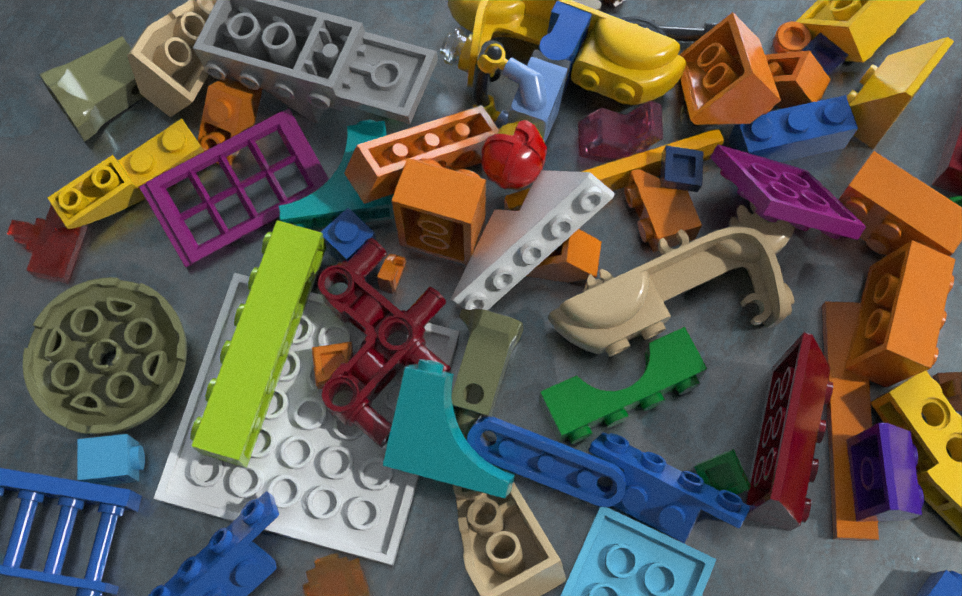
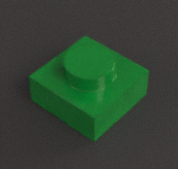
M734 449L697 463L694 466L697 474L704 480V483L719 491L727 490L737 495L751 488Z

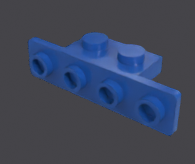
M603 432L590 445V453L624 470L623 473L626 479L625 494L622 500L614 505V507L684 544L701 510L736 528L742 526L749 513L750 506L743 503L742 499L735 493L727 490L719 491L704 483V480L699 475L690 471H680L666 464L665 459L655 453L640 451L629 445V442L620 435Z
M266 491L258 499L249 501L242 509L240 515L229 526L215 532L204 549L195 557L187 558L168 582L154 588L148 596H248L277 569L275 559L252 541L279 516L274 496Z

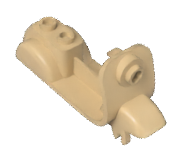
M752 202L750 207L754 214L748 212L745 206L740 205L737 209L738 219L732 217L729 220L728 228L712 232L690 243L687 233L681 229L676 234V238L680 243V247L677 249L670 248L667 241L662 238L658 242V250L662 256L615 278L604 269L599 271L601 280L595 279L590 274L583 293L564 301L559 308L549 313L548 320L558 333L572 344L596 354L607 352L608 356L611 357L629 348L630 344L628 341L642 335L647 340L666 330L664 323L671 318V315L664 304L665 301L728 271L744 267L751 278L755 293L747 295L742 300V307L750 303H756L760 315L754 317L750 321L751 324L759 325L763 323L766 328L775 327L787 316L791 315V305L795 302L791 289L783 281L781 268L776 254L783 249L793 235L795 227L784 220H779L776 223H767V220L755 213L756 207Z

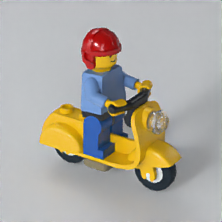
M448 0V7L452 17L460 26L473 34L467 36L464 34V30L459 28L453 34L447 33L440 53L445 55V64L451 66L455 63L458 65L459 70L468 73L467 87H473L472 96L475 102L473 108L482 105L499 128L497 134L488 137L482 147L481 162L488 179L505 190H519L534 182L544 167L547 154L545 142L558 115L564 93L571 80L583 89L592 90L622 104L639 105L663 96L682 77L686 60L678 55L680 44L676 40L667 37L658 24L647 18L630 16L619 19L601 12L602 4L599 0ZM496 37L516 38L539 45V50L534 49L526 66L514 58L507 60L503 45L492 39ZM501 70H503V76L519 84L509 112L505 110L502 112L497 111L494 98L487 94L490 83L500 78Z

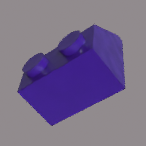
M878 423L847 439L856 522L906 521L922 516L921 509L924 504V494L917 482L916 466L918 463V451L912 443L911 431L889 423Z

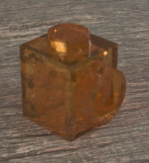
M334 553L315 560V568L306 571L309 582L303 584L305 596H371L359 558L350 561L345 556L339 559L338 553Z

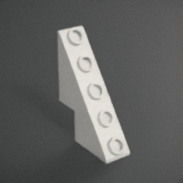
M541 170L537 179L533 182L520 211L494 210L450 300L463 309H490L613 199L615 193L590 172Z

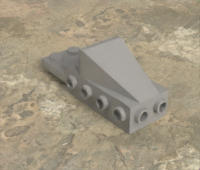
M217 0L193 46L195 53L204 66V70L210 76L219 80H224L225 78L233 79L254 90L262 88L315 123L319 122L324 110L332 108L343 111L344 106L411 124L438 61L437 52L434 50L365 32L363 23L280 0Z

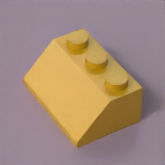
M817 0L795 22L805 25L811 32L812 41L834 59L864 63L873 56L874 52L889 37L896 33L897 29L911 15L918 11L919 7L926 0Z

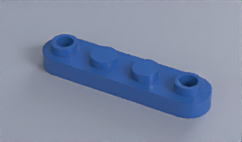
M482 417L474 422L467 435V442L490 464L596 506H614L622 500L625 494L626 479L623 471L617 465L501 419ZM491 431L496 435L497 439L492 442L487 441L483 437V432ZM608 477L613 483L610 486L604 487L598 483V479Z

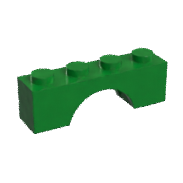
M683 327L649 342L644 352L645 366L643 376L628 388L617 391L600 390L588 385L576 375L540 391L538 402L557 441L562 443L569 439L571 444L578 443L593 434L591 429L603 423H606L608 428L615 426L629 418L627 413L640 406L643 411L650 410L665 401L664 395L675 390L678 391L679 395H682L697 388L701 384L699 379L704 375L707 367L686 328Z

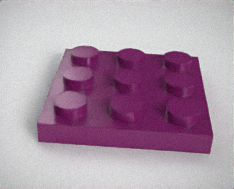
M717 144L710 157L721 169V176L733 182L738 187L737 193L746 200L751 201L756 207L755 213L767 221L776 223L778 219L788 221L791 225L803 231H808L811 227L820 230L825 235L834 239L845 236L858 240L866 228L808 170Z

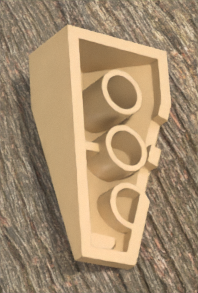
M189 0L172 10L166 16L146 27L127 55L140 94L169 117H172L193 103L209 75L204 70V66L195 53L193 46L217 0Z
M483 432V437H484L487 441H489V440L487 439L486 435H485L484 432ZM495 466V467H497V468H499V469H501V470L507 472V470H505V469H503V468H500V467H498V466ZM514 482L511 492L506 498L453 485L459 517V530L462 537L465 569L480 596H541L566 582L559 556Z

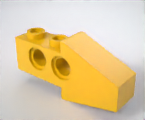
M924 371L904 380L870 403L884 423L911 431L912 443L918 451V463L916 466L918 471L916 472L917 482L923 490L924 500L962 536V416L953 409L943 395L937 381L931 378L927 371ZM922 414L926 417L927 423L923 420ZM946 448L950 451L952 459L948 455Z

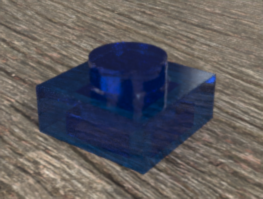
M819 33L801 50L811 51L829 77L848 57L847 53L822 33Z

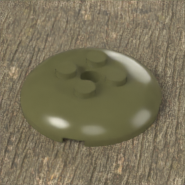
M108 277L77 284L54 298L33 323L35 329L30 338L28 348H24L23 375L26 387L39 409L51 420L69 430L90 435H105L122 432L145 422L168 402L179 385L184 372L187 342L179 316L162 295L145 284ZM116 351V356L111 362L112 365H102L104 355L108 352Z

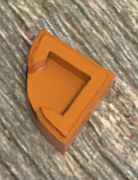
M392 253L387 256L377 276L380 290L392 294L396 291L407 262L405 257Z
M352 341L312 347L317 389H323L325 383L341 363L347 364L352 359Z

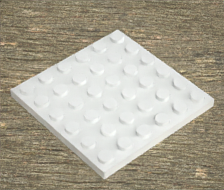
M234 273L153 499L233 522L249 501L258 499L263 493L268 491L274 496L279 516L263 531L393 566L419 475L383 466L387 444L381 448L355 425L352 427L346 426L340 420L334 418L326 408L322 398L323 389H317L312 347L352 341L354 356L366 343V336L351 323H343L324 303L322 295L310 292L247 468L202 455L191 446L193 443L190 439L192 426L197 417L203 416L208 403L205 400L208 384L212 378L217 379L222 366L220 363L221 350L227 340H232L235 332L234 318L237 308L241 303H246L250 292L248 289L250 276ZM428 323L424 327L426 330L424 333L425 346L451 367L460 331ZM395 332L389 336L387 342L391 345H402L408 339V335L403 332ZM404 366L372 401L371 407L391 424L394 418L404 370L407 366ZM345 390L338 392L334 396L332 404L340 407L346 406L351 402L353 393Z

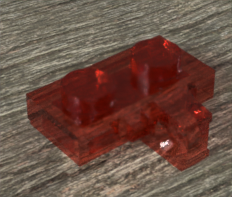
M51 204L46 219L36 218L34 225L29 222L12 220L7 234L11 235L15 242L27 244L25 250L33 253L26 270L32 276L68 283L89 224L68 229Z

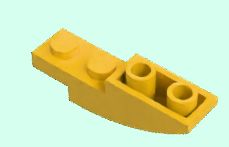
M181 118L121 159L117 160L114 155H111L47 198L68 229L80 227L108 217L146 199L139 186L205 151Z

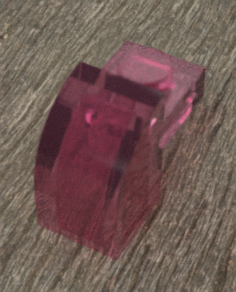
M648 101L626 115L600 108L578 122L579 156L602 163H610L648 151L650 146L664 139L662 105Z

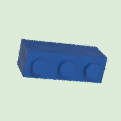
M843 95L770 111L765 115L759 116L750 124H735L728 140L732 149L777 162H785L843 149L853 137L858 127L847 97Z

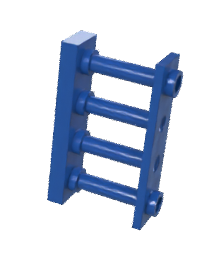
M0 468V497H3L4 491L8 490L19 492L17 499L21 500L4 561L0 565V575L77 588L75 596H102L103 593L117 595L119 586L101 582L118 517H123L124 510L138 512L142 496L129 489ZM44 497L59 499L57 505L61 506L44 571L20 568L38 503H43ZM85 503L99 506L97 512L101 513L84 579L63 576L61 571L78 510H83Z

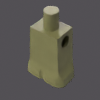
M123 36L65 65L39 74L48 92L84 142L96 134L104 123L144 97L140 94L127 57L132 48Z
M461 309L459 315L469 330V339L453 388L452 404L453 409L458 410L455 418L466 440L474 422L481 417L492 416L510 355L518 344L524 330L521 321L484 309Z

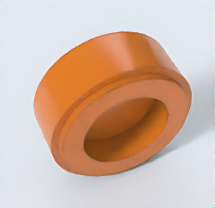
M786 22L777 29L773 38V47L777 53L807 51L812 42L811 32L805 25L799 22Z

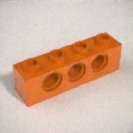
M481 105L358 144L344 174L365 204L395 193L407 157L415 160L421 158L431 159L439 163L441 167L454 171L482 163V147L486 139L497 134L499 129Z

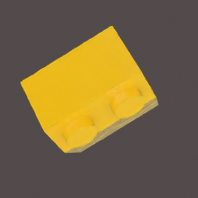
M945 37L888 55L879 67L872 64L859 82L864 85L860 92L857 93L852 89L847 95L848 103L858 127L853 136L874 149L913 99L954 41L949 37Z

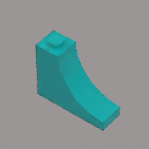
M363 120L356 125L347 126L346 149L337 170L322 187L309 196L289 204L279 205L280 220L311 230L325 229L347 208L354 212L364 223L395 219L392 206L394 194L364 204L344 174L358 144L387 135L385 121Z
M419 359L418 365L412 364L405 367L383 466L506 498L511 492L515 475L505 472L484 460L463 436L455 418L452 404L454 374L443 371V364L425 359Z

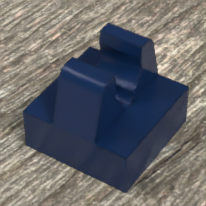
M666 145L662 151L660 187L698 192L703 185L704 151Z

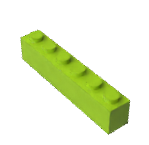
M277 220L273 232H267L262 243V254L264 255L259 268L254 267L248 281L250 292L246 303H241L237 308L234 318L236 329L232 340H227L221 350L220 363L222 366L217 379L212 378L208 384L205 394V400L208 403L202 417L196 418L191 429L190 439L193 441L191 446L200 454L247 468L327 248L321 232Z

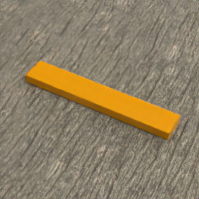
M714 129L667 144V146L704 151V162L711 159L710 157L717 144L722 145L724 139L720 130ZM666 145L582 172L592 173L611 191L627 186L631 171L640 169L655 177L660 176L662 151ZM530 188L506 195L504 210L520 211Z

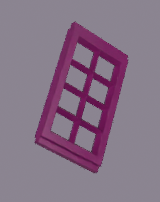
M288 108L147 181L139 187L185 268L277 220L280 218L279 205L289 204L309 196L322 187L329 178ZM277 130L290 156L269 166L256 141ZM248 146L262 171L240 182L226 157ZM219 162L232 187L210 198L196 173ZM295 162L308 187L287 198L273 173ZM188 177L202 203L180 214L166 188ZM266 178L279 203L257 213L244 188ZM236 193L250 218L228 229L214 204ZM207 209L220 234L198 246L184 220Z

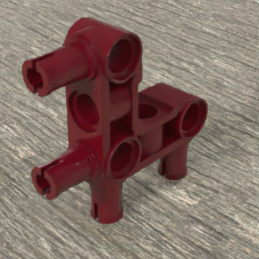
M369 238L348 262H338L337 265L326 268L318 279L320 293L328 308L343 323H351L366 336L364 346L347 364L341 363L325 383L322 390V398L326 408L334 418L340 420L346 426L352 427L355 425L382 448L388 443L392 424L371 407L372 401L404 366L418 365L419 359L441 363L444 365L443 371L450 372L451 367L425 346L426 341L424 340V333L426 331L424 327L446 304L445 298L437 290L429 286L407 311H400L365 280V277L387 255L386 250L373 238ZM345 283L348 285V288L342 294L333 295L329 293L331 286L334 284ZM395 332H403L408 335L406 342L398 346L389 344L387 339ZM345 390L353 393L351 402L346 406L340 407L332 404L333 398L338 392Z

